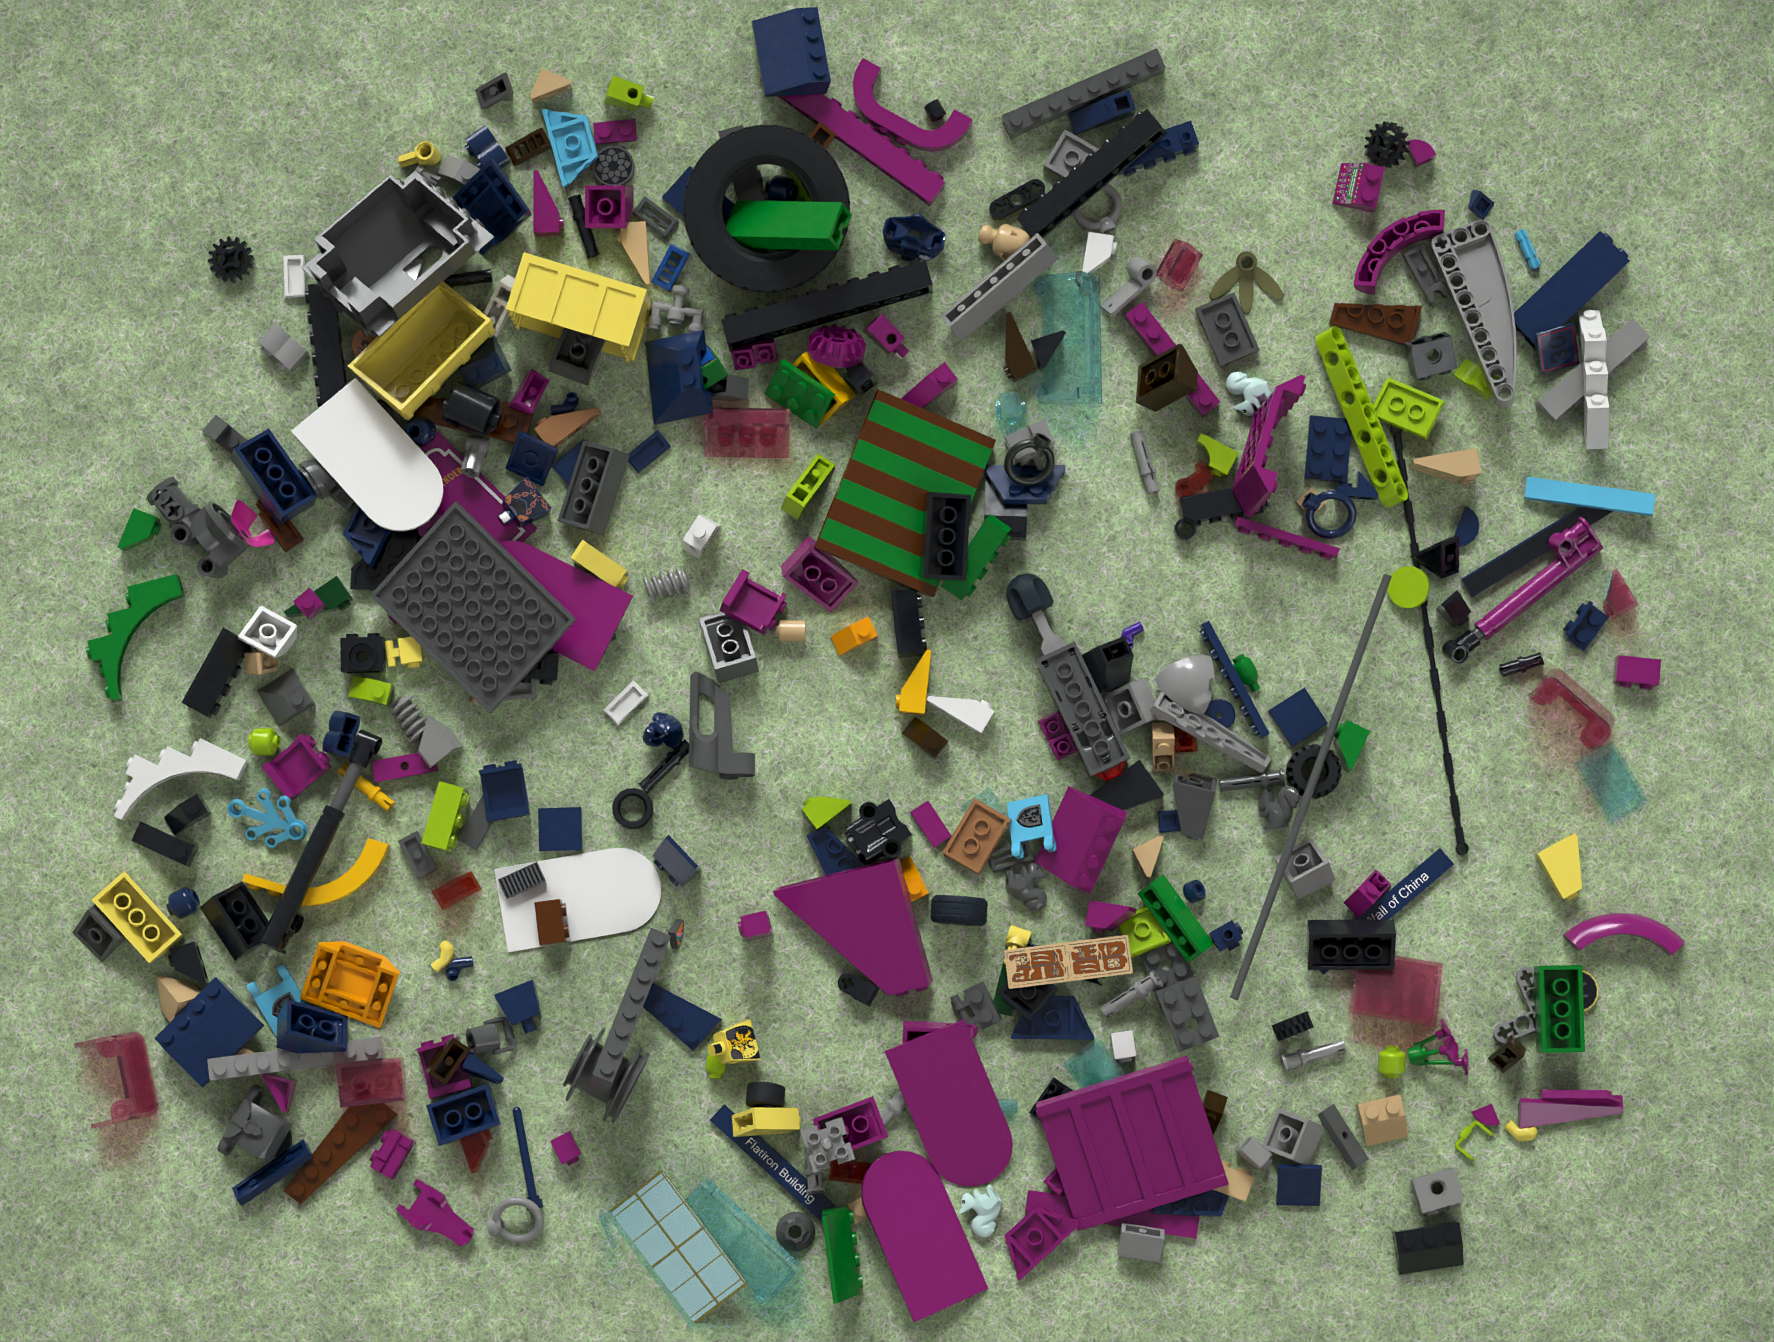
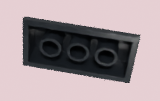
M927 492L924 494L919 579L966 581L971 495Z
M223 627L181 703L210 719L212 715L216 716L221 708L219 702L223 696L227 697L232 688L229 684L233 677L237 678L242 670L240 665L243 659H245L244 654L252 652L251 645L238 639V635Z
M1394 919L1307 920L1308 970H1394L1396 947Z

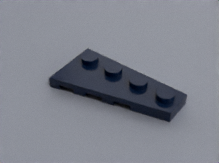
M653 983L643 1006L692 1051L700 1045L721 1021V1018Z

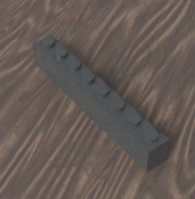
M1156 48L1002 115V122L1010 139L1161 75L1165 72L1166 67Z
M653 928L650 929L588 1085L609 1093L671 935Z

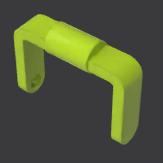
M1473 1121L1469 1126H1465L1458 1135L1459 1139L1455 1142V1148L1471 1161L1474 1158L1459 1145L1472 1133V1129L1478 1125L1491 1137L1494 1135L1479 1121Z

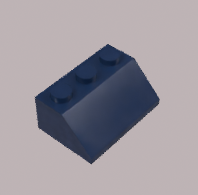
M488 1084L426 1105L439 1146L501 1125L497 1103L492 1088Z

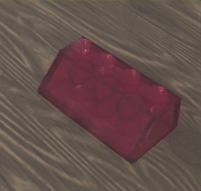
M713 407V413L704 415V457L789 458L790 409Z

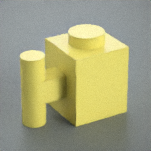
M413 637L398 638L399 648H394L392 640L384 642L388 667H395V658L400 657L403 666L407 665V669L418 668L420 663H425L423 647Z

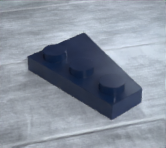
M826 826L807 835L826 875L865 866Z
M1210 1190L1155 1207L1153 1214L1221 1217L1229 1196L1215 1190Z

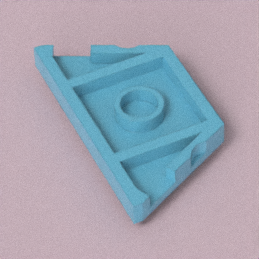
M542 109L562 187L566 188L599 158L589 118L585 115H574L567 112Z

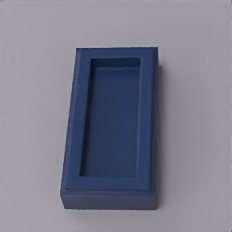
M657 430L629 453L628 462L639 474L670 449L671 446Z

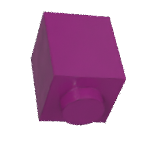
M310 588L293 601L310 621L327 607Z
M571 1131L550 1141L561 1164L567 1163L570 1166L580 1160L578 1156L582 1155V1152Z

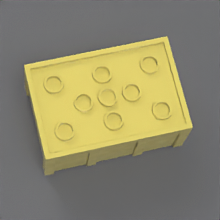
M524 252L506 311L509 312V317H511V321L517 330L523 327L560 338L564 328L606 340L602 352L626 359V363H629L630 360L635 361L652 303L647 289Z

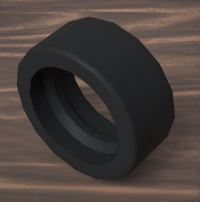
M628 788L619 792L614 798L612 811L620 825L628 829H639L651 820L653 803L644 791ZM629 796L639 797L645 804V813L637 821L626 820L620 812L621 803Z

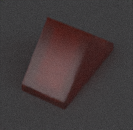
M1173 725L1175 737L1174 755L1196 754L1198 751L1196 737Z
M837 1159L833 1160L830 1164L829 1180L862 1184L865 1173L872 1163L848 1161L838 1164Z

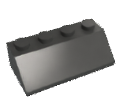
M583 441L557 521L604 536L630 455L615 448Z

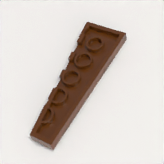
M429 397L413 413L414 416L411 418L426 417L431 419L437 426L471 433L442 419V405L445 400L449 401L450 398ZM500 402L503 414L497 429L489 432L485 437L515 443L520 431L526 434L529 433L533 414L530 415L509 406L511 402Z
M363 1088L313 1152V1158L302 1166L284 1192L299 1204H302L397 1116V1113Z

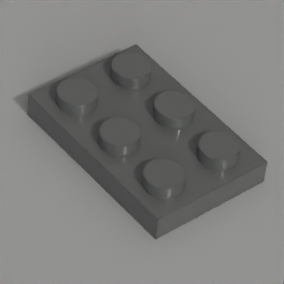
M1235 292L1195 308L1220 367L1260 350Z

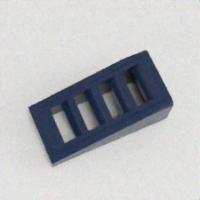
M468 1052L459 1066L461 1071L496 1085L504 1080V1077L471 1052Z

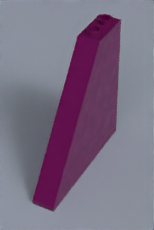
M899 857L784 885L773 891L775 897L887 995L903 996L908 994V990L913 989L916 992L928 989V986L933 982Z

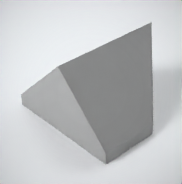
M428 715L417 752L429 768H432L461 749L463 745L451 729Z

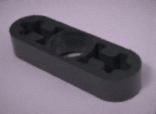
M1032 179L994 200L989 207L991 217L1001 220L1036 201L1045 193L1044 183L1039 179ZM1033 184L1036 187L1040 185L1039 194L1032 192L1029 194L1031 199L1027 200V196L1022 190L1026 189L1027 193L1032 189ZM1014 194H1020L1023 197V202L1020 205H1015L1011 202V197ZM1007 199L1012 209L1009 210L1007 206L1002 209L1003 214L994 213L995 205L998 204L1001 207L1006 204L1004 200Z

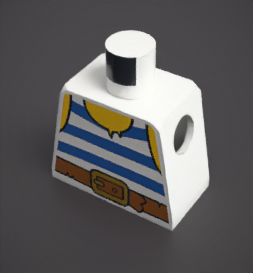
M699 514L682 540V549L700 560L721 525L705 515Z

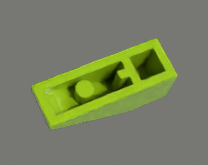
M817 454L787 493L780 509L798 520L835 467V464Z

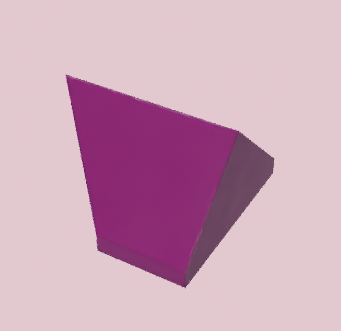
M268 1073L263 1074L262 1077L283 1113L290 1111L297 1081Z

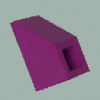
M1375 869L1343 903L1359 918L1376 902L1391 883Z

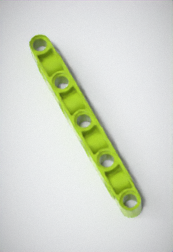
M1333 326L1316 335V345L1379 498L1386 508H1391L1407 500L1408 491L1344 335L1338 327Z

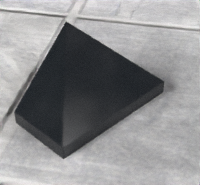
M1062 330L1031 340L1038 370L1042 371L1046 367L1065 336V331Z

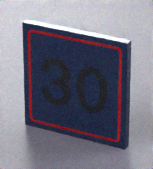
M1574 323L1535 334L1540 374L1579 364Z

